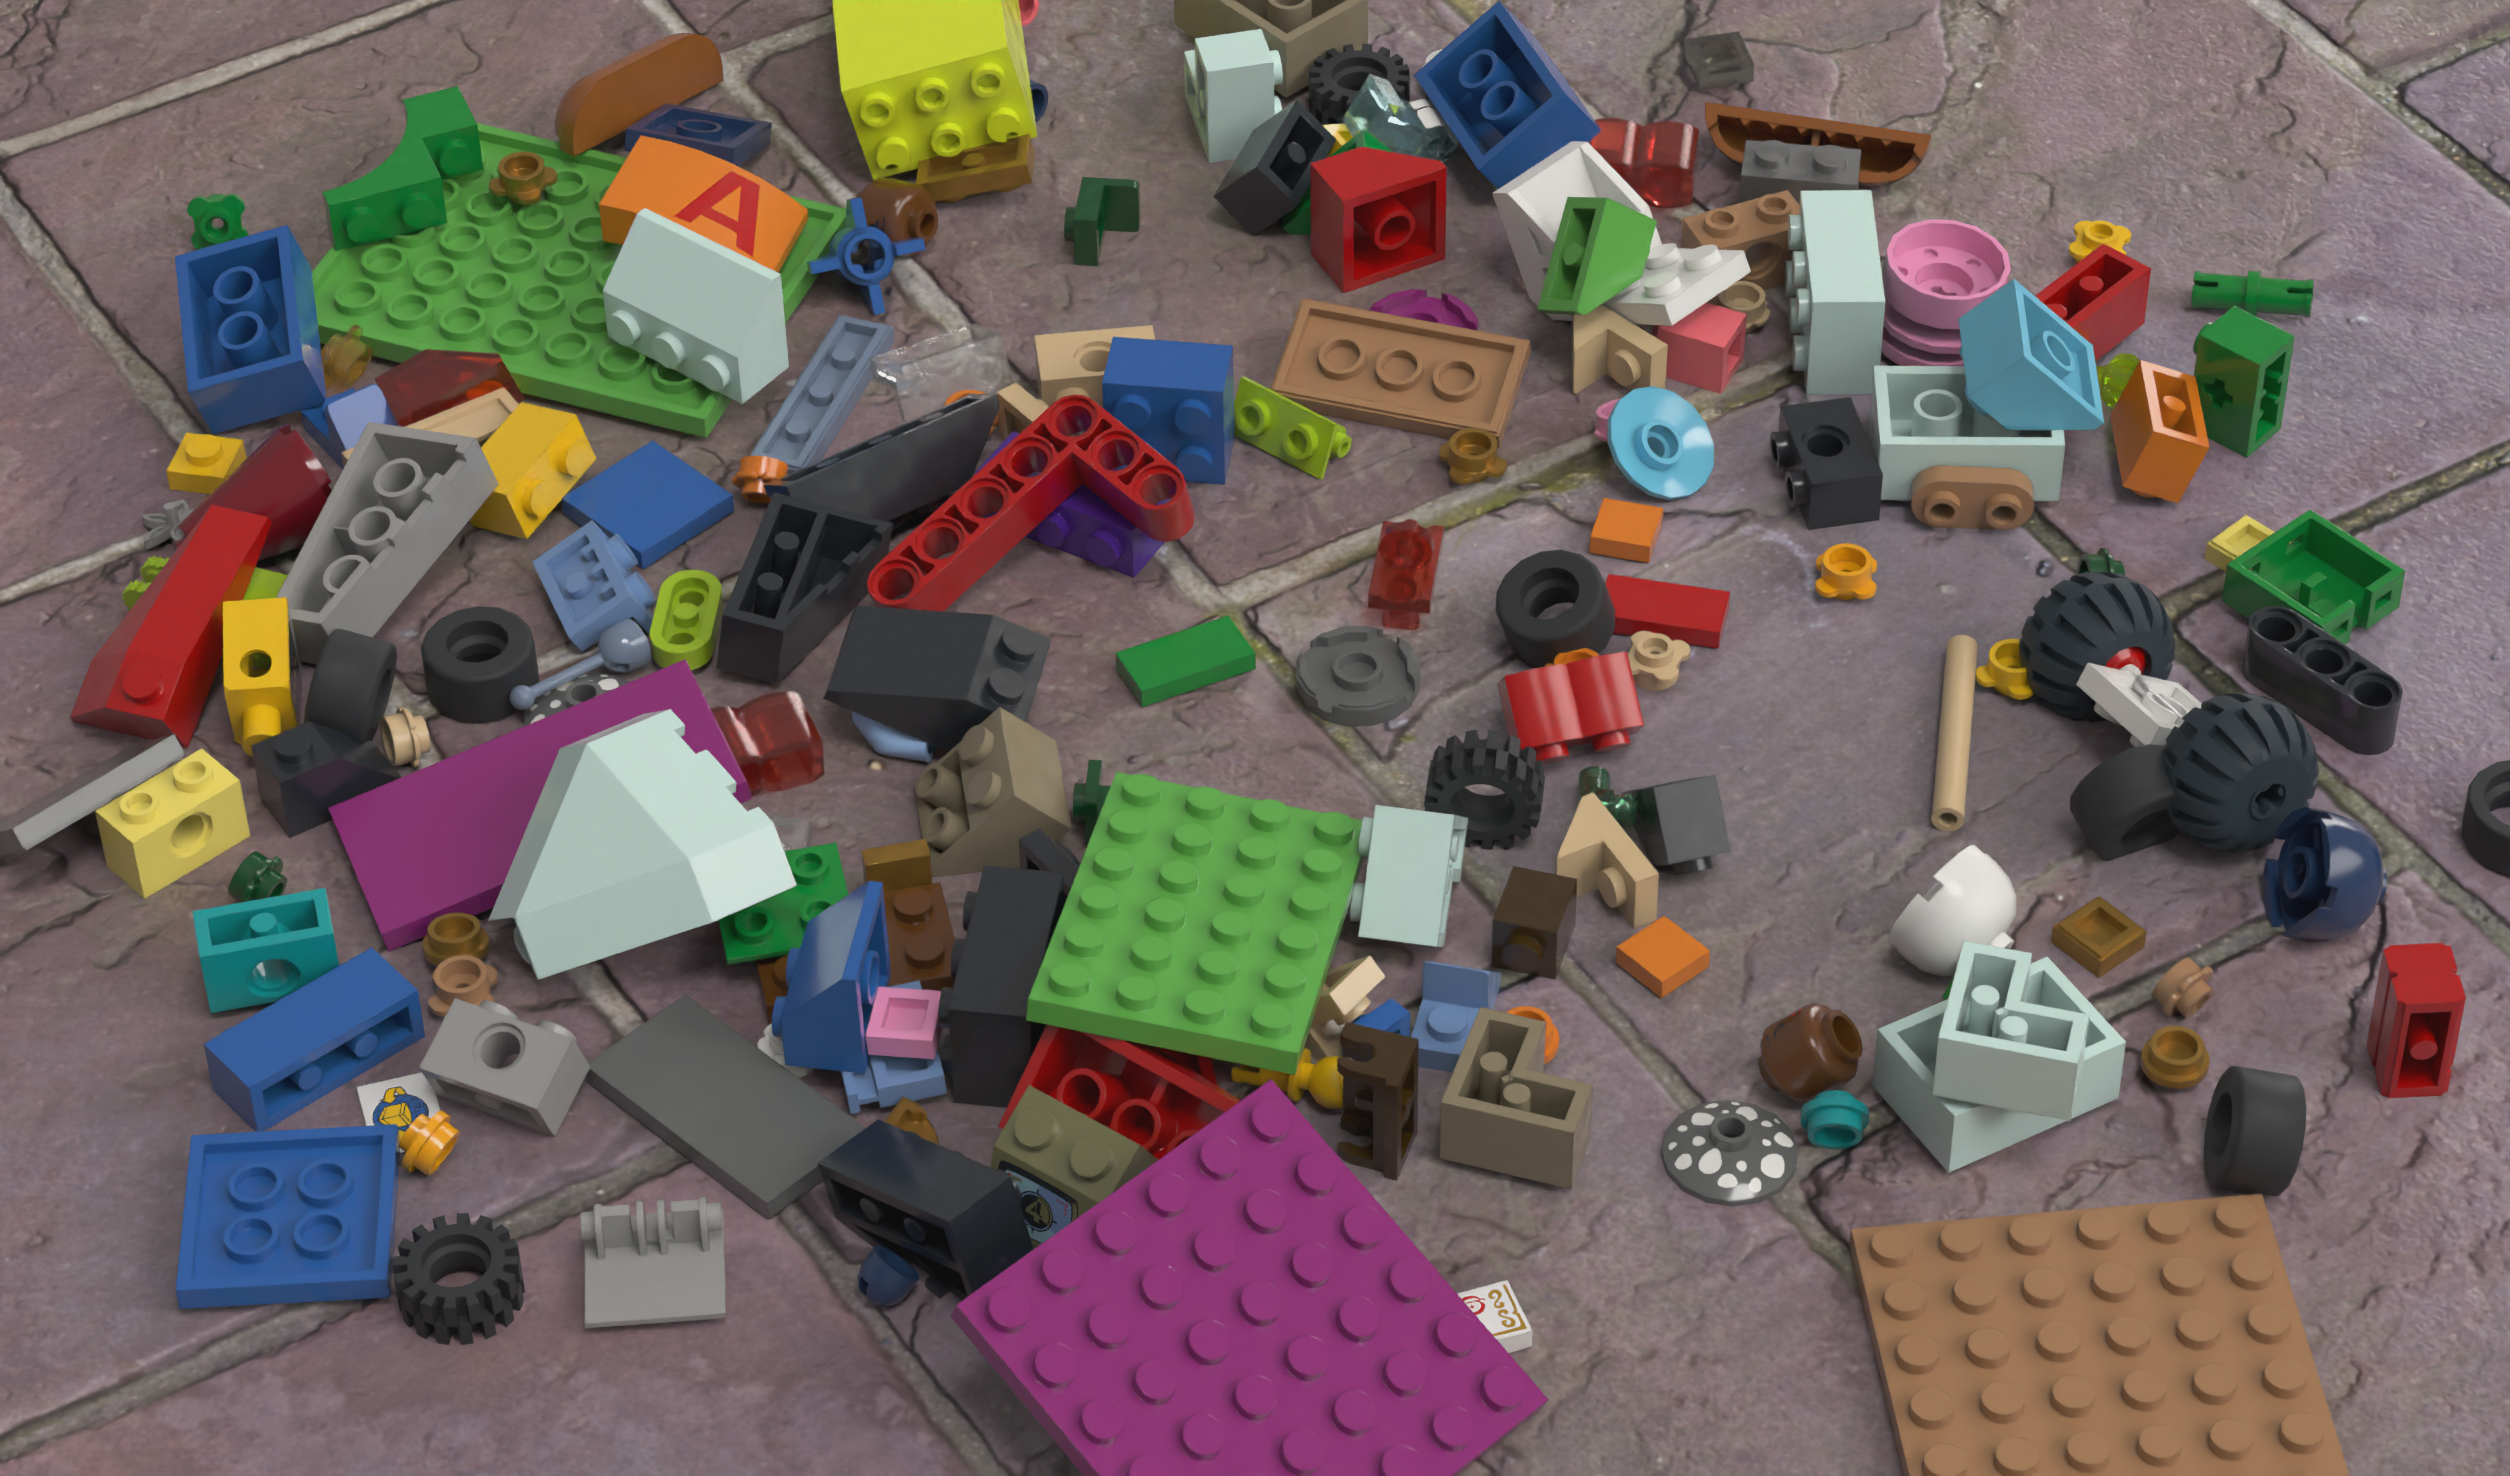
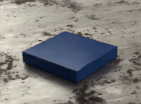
M653 440L572 490L561 500L563 514L581 527L593 520L608 538L619 534L638 561L637 566L642 569L734 511L733 495Z

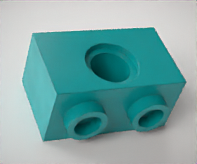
M326 888L192 911L210 1013L276 1002L339 965Z

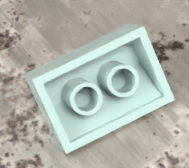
M646 208L637 213L603 289L608 337L659 362L666 368L673 369L705 385L712 391H717L741 404L745 403L789 368L781 274Z

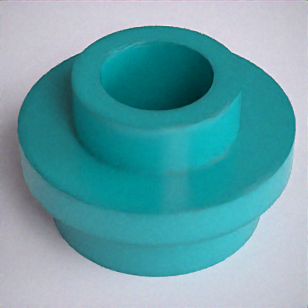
M1830 1090L1819 1093L1813 1100L1802 1106L1800 1121L1802 1127L1807 1130L1808 1140L1812 1144L1826 1149H1843L1852 1147L1862 1140V1131L1869 1124V1109L1863 1102L1855 1099L1848 1092Z

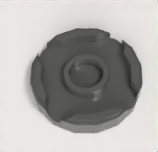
M1344 626L1321 633L1310 641V649L1304 654L1301 651L1296 660V693L1305 708L1324 721L1347 727L1374 726L1393 720L1412 706L1420 692L1419 658L1410 644L1398 636L1397 643L1392 639L1383 637V630L1374 627Z

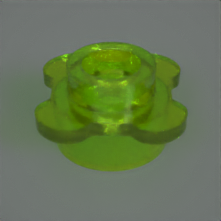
M2122 353L2116 355L2109 364L2096 366L2100 397L2107 405L2115 407L2140 361L2137 356Z

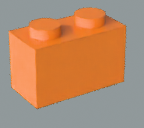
M2140 360L2110 414L2122 486L2131 489L2142 497H2159L2179 503L2210 448L2196 377Z

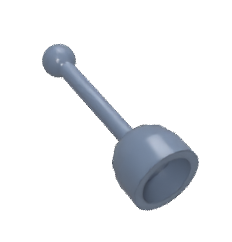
M629 618L610 626L601 634L596 655L530 687L526 685L514 687L510 692V703L518 710H526L533 705L535 698L602 665L616 673L632 672L651 661V650L648 640L636 622Z

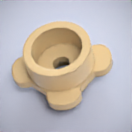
M1640 631L1631 637L1632 647L1628 652V658L1634 684L1642 689L1651 691L1664 690L1673 686L1679 677L1680 663L1688 660L1690 657V646L1685 641H1672L1663 634L1650 631Z

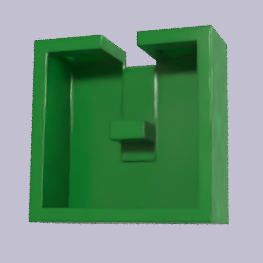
M2309 509L2227 564L2222 602L2248 619L2256 610L2263 607H2286L2297 612L2343 644H2346L2350 641L2352 628L2363 627L2367 630L2399 608L2405 570Z

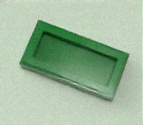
M1229 615L1115 653L1116 670L1142 707L1256 669V653Z

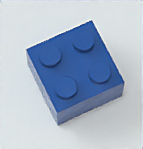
M1113 337L1102 381L1103 409L1175 465L1183 474L1185 482L1225 485L1235 439L1233 345ZM1128 465L1119 466L1115 469L1121 470L1127 467Z

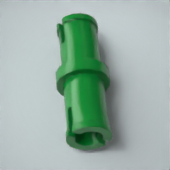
M2253 270L2248 271V276L2201 273V271H2195L2194 273L2195 285H2193L2192 309L2229 310L2236 306L2256 317L2258 312L2311 317L2314 279L2261 277V271Z

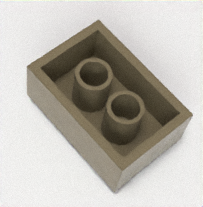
M1174 0L1175 25L1194 38L1262 29L1269 50H1278L1282 64L1283 82L1282 84L1274 85V90L1286 98L1309 85L1310 66L1314 67V60L1318 56L1326 58V51L1335 48L1339 53H1343V45L1353 44L1354 50H1362V44H1368V0Z

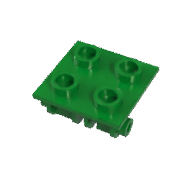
M837 843L784 851L797 886L716 921L719 922L727 964L788 955L792 947H801L808 921L848 895Z

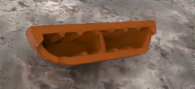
M694 33L672 34L579 79L566 91L556 111L555 134L559 138L560 149L568 155L576 156L626 131L628 127L664 104L677 105L724 81L722 60L717 47L709 38Z
M1705 102V121L1714 144L1728 159L1741 166L1743 164L1746 140L1763 142L1776 140L1787 144L1811 146L1835 145L1841 148L1861 150L1859 185L1884 186L1898 182L1916 170L1927 155L1932 141V136L1928 134Z

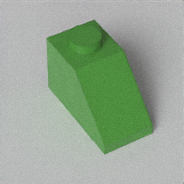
M1567 197L1537 310L1545 314L1586 315L1642 278L1657 221L1609 198Z

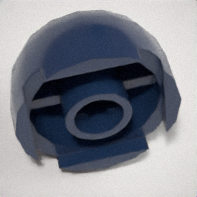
M2303 807L2291 812L2278 827L2274 839L2285 841L2280 850L2278 860L2266 859L2263 873V901L2270 924L2274 927H2280L2283 924L2286 931L2281 935L2305 941H2332L2356 932L2382 901L2387 889V874L2383 867L2377 843L2371 834L2357 821L2330 811Z

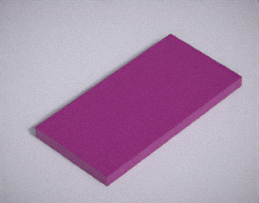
M686 659L329 807L328 809L388 951L425 937L428 934L429 924L439 916L449 913H467L475 916L494 908L559 749L642 714L671 709L685 724V734L681 738L695 754L707 749L736 781V792L732 793V795L739 803L752 799L747 781Z

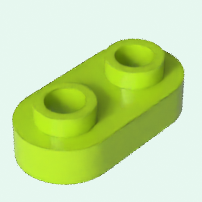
M684 570L669 576L662 583L649 633L652 657L660 667L665 668L686 659L692 671L703 666L711 659L724 608L722 586L718 578L713 574L702 570Z

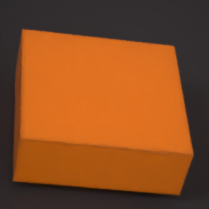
M1603 498L1590 535L1589 553L1650 563L1663 524V508Z
M1662 916L1616 946V964L1660 998H1663L1707 969L1710 963V950L1666 916Z

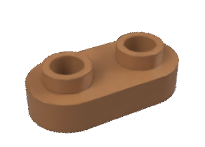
M1939 465L1921 471L1913 479L1911 484V508L1919 521L1932 527L2010 530L2023 525L2031 518L2034 512V491L2030 479L2018 470Z

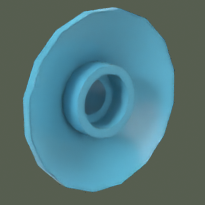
M1655 386L1633 389L1615 403L1608 418L1607 442L1615 464L1631 484L1647 495L1665 500L1687 498L1706 484L1714 467V444L1706 422L1692 404L1673 391Z

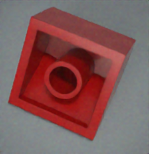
M1359 147L1310 163L1311 256L1343 294L1445 260L1447 167L1442 161Z

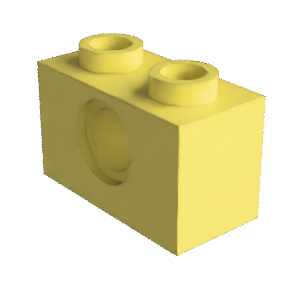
M202 748L95 810L107 867L143 899H146L250 837L240 780Z

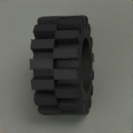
M1353 44L1343 45V53H1339L1335 48L1326 51V58L1318 56L1314 60V67L1310 66L1309 112L1322 125L1363 123L1378 139L1385 137V128L1394 133L1400 129V122L1405 123L1407 121L1408 112H1410V69L1407 64L1403 65V58L1398 54L1390 57V49L1381 47L1376 53L1372 52V44H1362V50H1354Z
M1477 730L1466 731L1464 743H1462L1457 735H1454L1447 739L1446 748L1439 745L1434 751L1433 760H1430L1424 801L1425 811L1467 817L1468 825L1465 847L1470 848L1473 839L1482 840V849L1493 850L1494 840L1498 839L1503 848L1513 846L1515 835L1521 840H1525L1531 834V826L1536 828L1540 821L1545 784V768L1542 760L1535 761L1536 751L1530 746L1519 751L1521 739L1510 735L1506 743L1498 741L1500 731L1488 730L1487 739H1479ZM1476 784L1490 785L1505 793L1481 795L1465 787Z
M457 1213V1224L447 1225L443 1215L433 1218L434 1230L430 1232L422 1224L413 1229L414 1242L403 1238L398 1246L399 1256H394L393 1275L399 1309L402 1311L403 1320L409 1328L415 1325L418 1336L427 1339L435 1330L437 1343L449 1345L451 1336L460 1334L461 1345L474 1343L473 1332L481 1330L485 1339H488L497 1334L496 1321L506 1328L514 1321L513 1310H521L524 1303L523 1293H525L519 1248L515 1238L510 1239L509 1230L505 1226L500 1224L493 1230L492 1218L480 1215L476 1225H472L469 1213ZM472 1271L483 1274L476 1281L464 1286L446 1287L435 1284L442 1277L454 1272Z

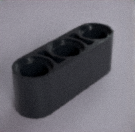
M2268 606L2256 610L2250 616L2242 672L2246 680L2354 753L2378 755L2391 748L2394 744L2403 692L2400 683L2392 675L2291 609L2280 606Z

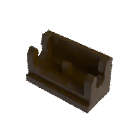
M1346 1022L1340 1035V1044L1343 1045V1057L1337 1059V1071L1343 1076L1341 1129L1356 1136L1370 1137L1373 1139V1143L1368 1146H1356L1351 1142H1338L1337 1155L1349 1164L1384 1172V1178L1397 1181L1418 1133L1419 1039Z

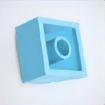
M2015 279L2011 280L1958 319L1962 345L1959 352L1964 362L1966 378L1964 393L1970 405L1983 416L1989 414L2007 430H2096L2104 424L2093 345Z

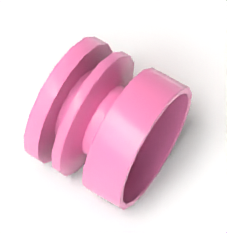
M1936 219L1909 224L1893 235L1886 250L1882 271L1885 312L1881 351L1887 358L1900 366H1964L1959 352L1962 345L1958 319L2006 285L2009 280L2011 267L2008 253L1997 239L1976 226L1955 220Z

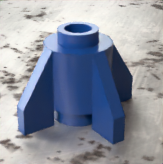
M856 197L846 201V227L834 236L830 243L828 255L808 261L807 267L809 274L834 270L836 275L846 282L859 284L870 313L876 315L886 313L880 284L878 283L890 273L894 265L895 256L926 249L923 238L891 242L888 236L879 229L868 227L862 198ZM858 243L864 245L867 250V258L862 264L852 263L850 258L851 253L858 250Z

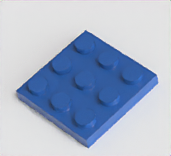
M398 1125L191 1135L176 1281L179 1309L390 1298L400 1159Z

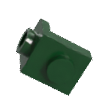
M1082 177L1076 207L1067 206L1064 220L1065 241L1074 242L1075 265L1098 266L1105 231H1139L1141 223L1139 182L1129 179Z

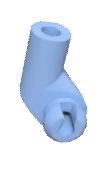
M852 711L853 724L876 752L882 755L924 762L932 760L936 746Z

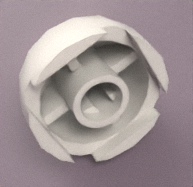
M1970 845L1959 852L1933 876L1938 882L1924 897L1917 894L1896 920L1887 936V940L1897 949V952L1920 970L1942 977L1955 975L1963 941L2006 949L2012 947L2014 940L2006 934L2016 917V894L2010 878L1988 854H1984L1975 845Z

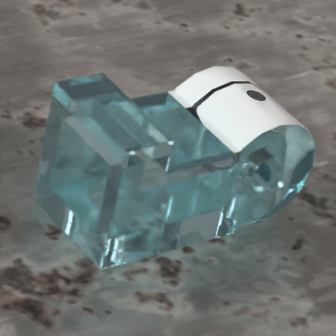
M1371 74L1342 119L1353 137L1365 129L1395 153L1444 162L1455 152L1458 144V139L1431 100L1420 99L1409 102L1400 99L1389 80Z

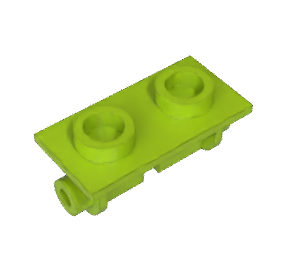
M1245 376L1240 378L1234 401L1235 436L1320 480L1324 479L1329 459L1335 456L1343 458L1347 455L1352 445V438L1346 435L1344 426Z

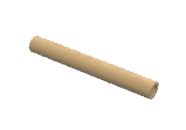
M1967 635L1953 636L1948 640L1946 646L1931 818L1933 825L1942 831H1955L1964 823L1978 655L1976 640Z

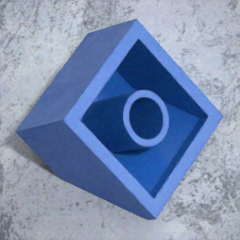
M868 881L809 920L801 947H792L790 949L786 966L788 993L786 997L778 996L776 998L772 1014V1034L774 1037H782L786 1066L865 1073L870 1056L867 1051L865 1035L878 987H888L891 978L883 882Z

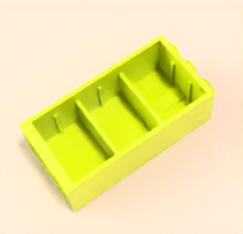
M832 0L841 92L873 180L918 169L919 161L933 157H953L965 149L993 142H1007L1009 138L1030 134L1031 138L1038 137L1018 0Z

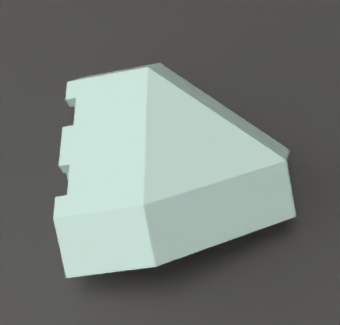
M671 709L642 714L559 749L488 920L514 919L517 926L514 929L516 947L522 958L531 964L538 980L712 923L797 886L774 823L759 807L747 811L732 795V793L736 792V781L707 749L695 754L681 738L685 734V724Z

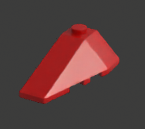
M216 505L209 507L91 660L70 715V719L73 722L148 740H155L174 734L180 746L188 749L223 655V602L244 599L272 524L269 517Z
M1046 1025L998 1127L1001 1129L1005 1127L1027 1087L1030 1085L1136 1142L1159 1160L1241 1100L1155 1046Z

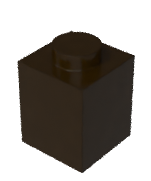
M1513 866L1493 918L1492 967L1556 980L1576 925V878Z

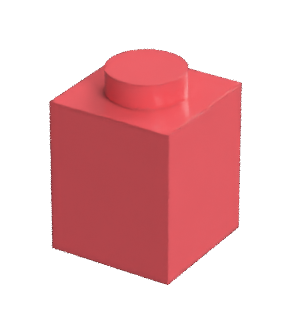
M1706 302L1672 326L1654 325L1651 335L1668 345L1666 378L1721 394L1744 360L1747 314Z

